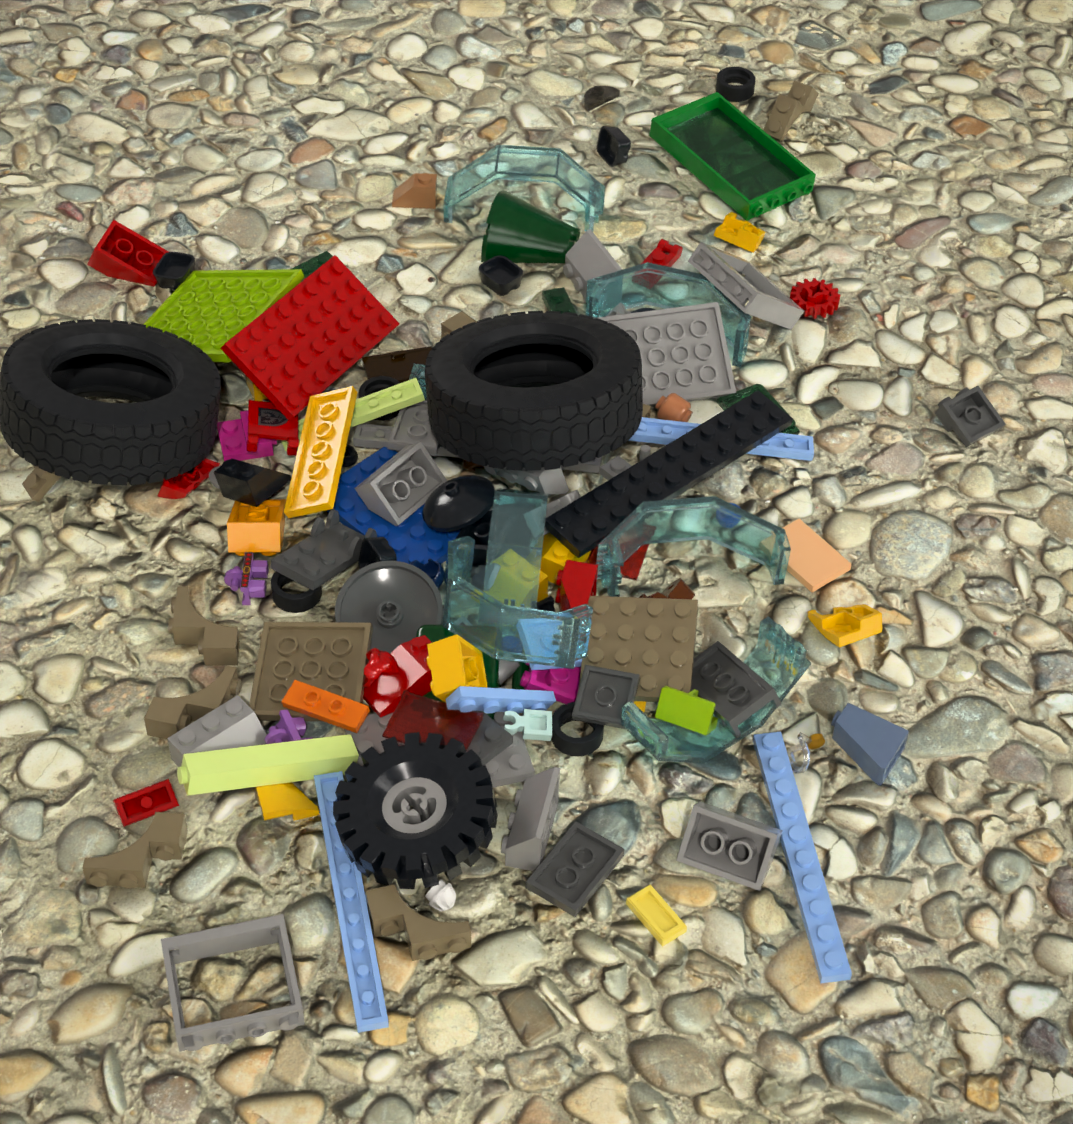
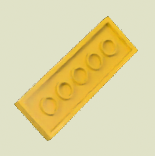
M353 386L312 395L309 398L284 508V513L288 518L331 510L334 507L358 393Z

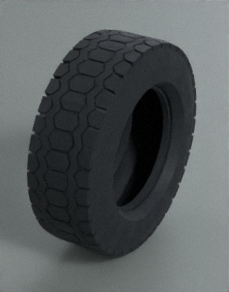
M528 311V314L516 312L510 313V316L502 314L493 316V319L488 317L478 320L477 323L472 322L462 326V328L452 331L450 335L447 334L434 345L426 359L425 383L428 416L432 433L438 443L447 451L469 462L472 461V463L478 465H489V467L504 469L506 467L507 470L522 471L523 468H525V471L541 470V467L549 470L558 469L560 465L563 467L578 465L579 462L585 463L595 460V457L600 458L625 444L635 434L642 419L643 392L640 349L636 341L623 329L598 318L594 319L592 316L583 314L578 316V313L563 312L561 314V311H546L545 313L543 311Z
M92 319L77 320V323L73 320L60 322V325L58 323L47 325L45 328H38L17 339L4 355L0 372L1 433L6 443L21 458H25L27 462L34 466L39 465V468L51 474L55 472V475L67 479L73 477L75 481L86 483L92 480V484L108 485V482H111V485H127V482L130 485L146 484V481L154 483L163 481V478L167 480L192 470L202 460L204 461L211 452L216 437L221 393L219 371L212 359L205 352L203 353L200 348L194 344L192 345L191 342L182 337L178 338L175 334L167 331L163 332L162 329L148 326L146 328V325L133 322L128 324L127 321L118 320L110 322V320L95 319V322ZM84 397H113L137 403L100 402Z

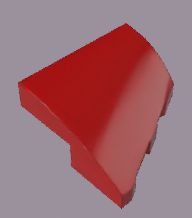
M205 458L195 468L182 475L179 474L167 480L163 478L158 497L166 499L185 498L209 478V472L213 468L220 466V463Z

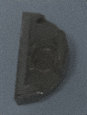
M594 86L585 92L584 107L590 111L619 97L620 90L610 86Z

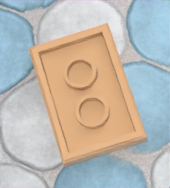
M801 519L793 521L760 542V547L812 593L851 569V563Z

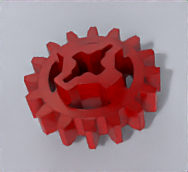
M813 278L810 282L807 279H804L803 283L796 282V286L791 288L790 298L804 310V317L811 315L816 319L817 315L826 318V313L833 315L834 310H838L840 294H838V288H833L832 283L825 284V280L817 281L816 278Z

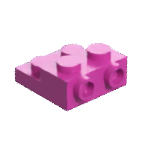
M248 410L240 411L241 419L217 422V431L224 462L231 458L242 461L274 455L273 445H277L276 439L258 438L257 452L247 451Z
M527 659L525 665L529 666V671H524L519 686L524 687V690L554 691L556 701L564 704L576 701L581 667L531 670Z

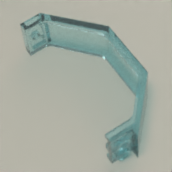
M497 145L448 177L443 204L444 222L453 223L455 205L495 180L551 182L560 186L584 206V231L591 229L593 232L594 223L599 221V214L603 215L605 187L561 148Z
M647 262L587 280L586 315L593 318L605 317L620 302L624 304L625 309L640 305H651L668 309L718 302L726 341L734 348L732 365L742 366L747 353L751 316L744 313L702 274Z
M502 488L495 490L480 625H496L501 629L502 634L520 636L516 626L519 618L536 617L548 493Z
M715 496L645 501L598 544L596 565H598L597 579H601L602 587L607 588L608 596L620 597L618 584H621L622 579L620 566H623L624 562L641 546L654 543L711 540L765 565L770 572L773 585L784 584L791 548L785 529Z
M465 536L448 541L443 586L444 628L455 635H459L493 659L574 669L575 661L587 656L593 614L592 607L583 604L562 612H552L503 604L470 584L475 539Z
M770 617L760 621L757 644L744 661L749 668L774 688L780 702L783 701L812 664L806 659L807 650L799 641L794 640L780 624L774 622ZM632 701L622 706L621 725L658 761L704 764L762 727L776 708L769 702L738 725L741 736L737 739L732 735L727 725L723 727L719 721L717 722L716 729L706 736L661 719L649 718Z

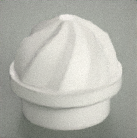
M441 879L439 880V885L433 886L426 893L425 897L430 901L428 904L430 907L439 911H445L454 906L456 893L450 883L446 884Z

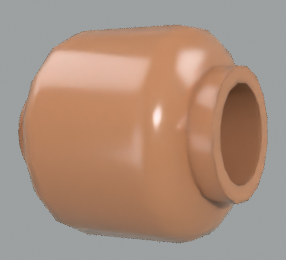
M671 393L667 397L662 396L655 406L658 409L657 419L688 422L693 413L690 410L691 404L676 393Z

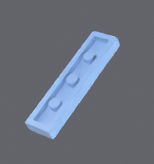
M459 686L445 699L448 710H460V712L464 713L484 711L487 714L514 711L518 714L523 713L524 709L547 711L556 702L554 691Z

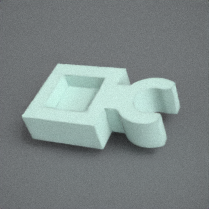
M524 709L522 716H519L514 711L504 712L503 720L513 723V725H504V729L511 735L522 732V739L551 741L552 711Z

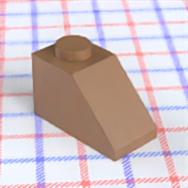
M413 174L394 190L392 207L436 209L437 174Z

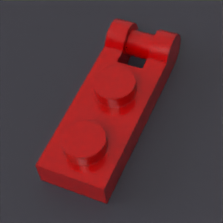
M661 239L650 255L632 272L631 280L652 288L679 259L683 247L677 244L673 246L669 244V241Z

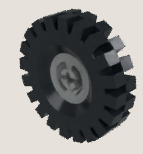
M417 732L405 734V745L399 746L394 736L381 741L384 749L383 753L379 754L373 747H370L360 754L364 765L361 766L355 762L351 763L345 771L348 782L339 781L335 791L338 801L333 802L335 826L344 851L351 863L355 861L357 870L366 877L373 873L376 882L385 886L391 885L393 880L396 879L399 889H414L416 879H422L424 887L428 888L439 885L438 874L444 872L450 881L463 874L460 866L461 862L472 867L481 858L478 847L488 848L493 838L491 828H496L498 815L491 777L486 766H482L480 757L472 749L466 752L464 743L454 738H451L448 744L445 745L443 735L429 733L426 742L422 743L420 734ZM409 803H412L413 809H410ZM420 815H423L424 822H421Z

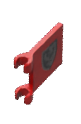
M249 400L247 451L257 452L258 438L288 441L287 455L296 456L299 446L298 414L289 421L272 402Z

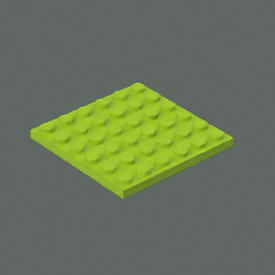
M301 269L194 270L143 325H146V328L151 326L162 329L163 332H170L177 335L178 338L182 337L191 342L192 345L194 344L200 348L203 353L205 352L213 362L229 363L232 360L220 348L296 287L305 276Z

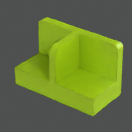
M664 686L661 689L655 718L706 736L716 729L718 718L713 716L716 704L698 697V690L693 689L691 692L686 693L668 686Z

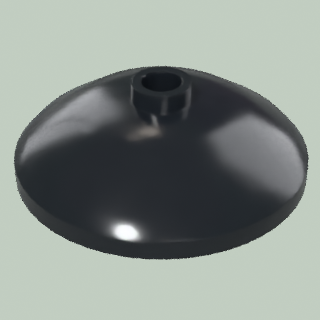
M464 475L453 478L440 485L430 494L423 507V519L429 528L438 532H451L463 529L481 519L490 510L496 498V490L492 482L482 476Z

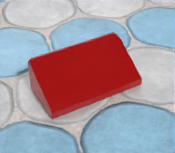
M169 779L113 800L123 827L155 815V812H165L179 806Z

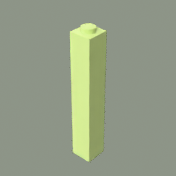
M351 734L183 754L182 766L178 767L177 776L179 784H184L188 796L313 780L314 775L342 771L344 776L351 763H357L359 754Z

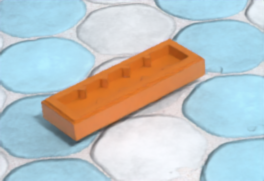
M294 680L281 701L285 708L354 733H358L370 712L368 705Z

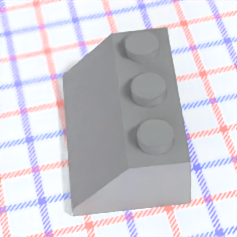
M587 230L566 253L563 271L565 276L573 282L576 291L582 294L586 304L590 305L596 313L616 307L620 303L622 268L592 230Z
M420 441L404 447L354 489L370 511L398 526L420 508L430 494L440 485L447 482V479Z
M489 465L484 466L485 470L491 475L501 476L509 482L521 484L531 491H538L543 494H566L569 491L561 466L558 469L549 470L541 467V470L525 471V468L522 471L507 470L506 467L504 469L491 468Z
M237 695L167 739L171 759L178 767H181L183 754L264 745L267 734L255 712Z
M553 767L526 778L523 789L517 790L514 804L517 810L516 813L511 812L508 822V829L511 830L510 835L504 836L501 853L505 854V866L535 871L543 861L559 803L560 768Z
M700 801L693 806L676 861L760 891L775 857L783 830Z

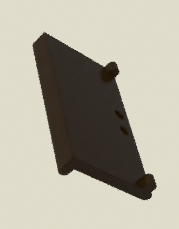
M432 346L362 357L367 380L372 377L387 376L398 380L400 383L413 378H417L418 383H425L426 359L430 350H432Z

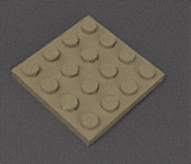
M590 596L580 682L585 665L639 674L640 681L635 701L659 702L661 689L664 686L686 693L691 692L698 600Z
M264 622L249 707L255 712L259 721H280V710H288L292 718L302 717L304 721H321L283 707L281 701L294 680L362 703L364 694L363 684L366 678L364 667L368 663L366 653L370 650L373 632L372 624L352 622Z

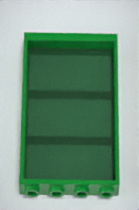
M718 92L654 117L651 120L649 136L746 221L813 191L816 174Z

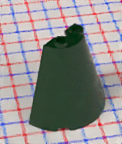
M499 191L492 203L486 223L488 227L486 235L483 236L481 262L499 255L507 257L514 263H565L566 253L574 246V242L579 240L580 229L565 223L507 191Z

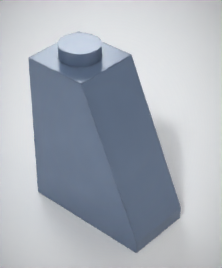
M847 703L842 712L838 710L834 715L831 726H834L832 739L877 785L882 786L905 749L909 731L853 704Z

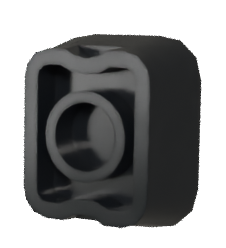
M602 126L597 141L598 154L611 167L626 163L631 147L630 139L618 127Z
M165 253L153 270V275L159 287L176 290L195 270V258L193 255L186 253Z
M497 255L479 265L481 282L496 294L504 296L509 294L511 290L520 287L523 270L507 257Z
M368 537L363 539L358 560L359 569L380 561H397L396 553L389 546L385 537Z

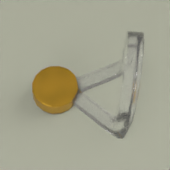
M801 732L798 734L797 738L800 744L792 746L787 751L794 773H804L807 770L810 762L809 749H817L825 744V739L820 733L809 737ZM803 749L804 761L802 766L799 767L793 753Z

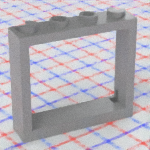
M700 242L688 260L693 267L746 314L791 330L804 312L800 306L745 259Z
M283 914L161 939L179 1052L185 1050L196 1051L203 1046L217 1043L228 1044L240 1038L260 1037L268 1032L277 1030L287 1031L297 1026L305 1025ZM279 943L291 1002L290 1006L185 1028L175 964Z

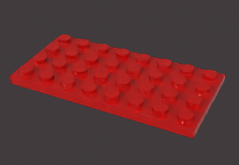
M334 255L227 341L220 349L275 407L291 421L308 406L310 396L324 392L400 323L342 261Z

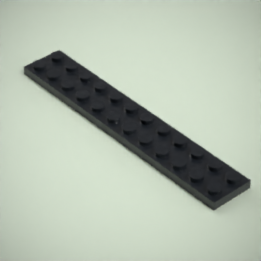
M757 390L545 518L543 527L576 557L580 558L791 426L793 418Z

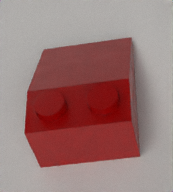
M113 220L96 245L87 265L108 277L155 287L157 280L153 275V270L162 256L169 251Z
M566 560L564 570L559 569L556 585L561 586V588L559 587L557 590L556 603H560V616L569 615L582 651L588 602L590 596H596L598 565Z
M425 635L415 637L410 641L400 644L390 653L398 664V673L382 672L368 688L364 687L363 699L380 718L410 706L414 701L432 691L430 686L432 674L427 664V656L429 655L427 644L432 642Z

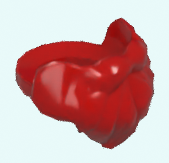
M373 648L366 653L369 663L364 667L366 678L363 687L368 688L382 672H399L398 664L393 655L387 651H380L377 648Z

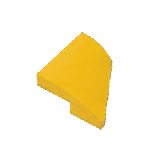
M730 212L725 216L723 224L716 228L713 236L754 253L761 244L766 232L755 227L749 221L736 219L737 214Z
M866 604L853 605L851 607L832 608L833 614L821 615L816 610L808 611V618L825 638L838 647L882 632V613Z
M292 782L255 787L264 821L291 814L293 821L319 815L318 806Z

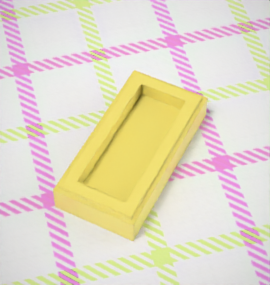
M651 884L626 899V905L662 947L686 932L687 926Z

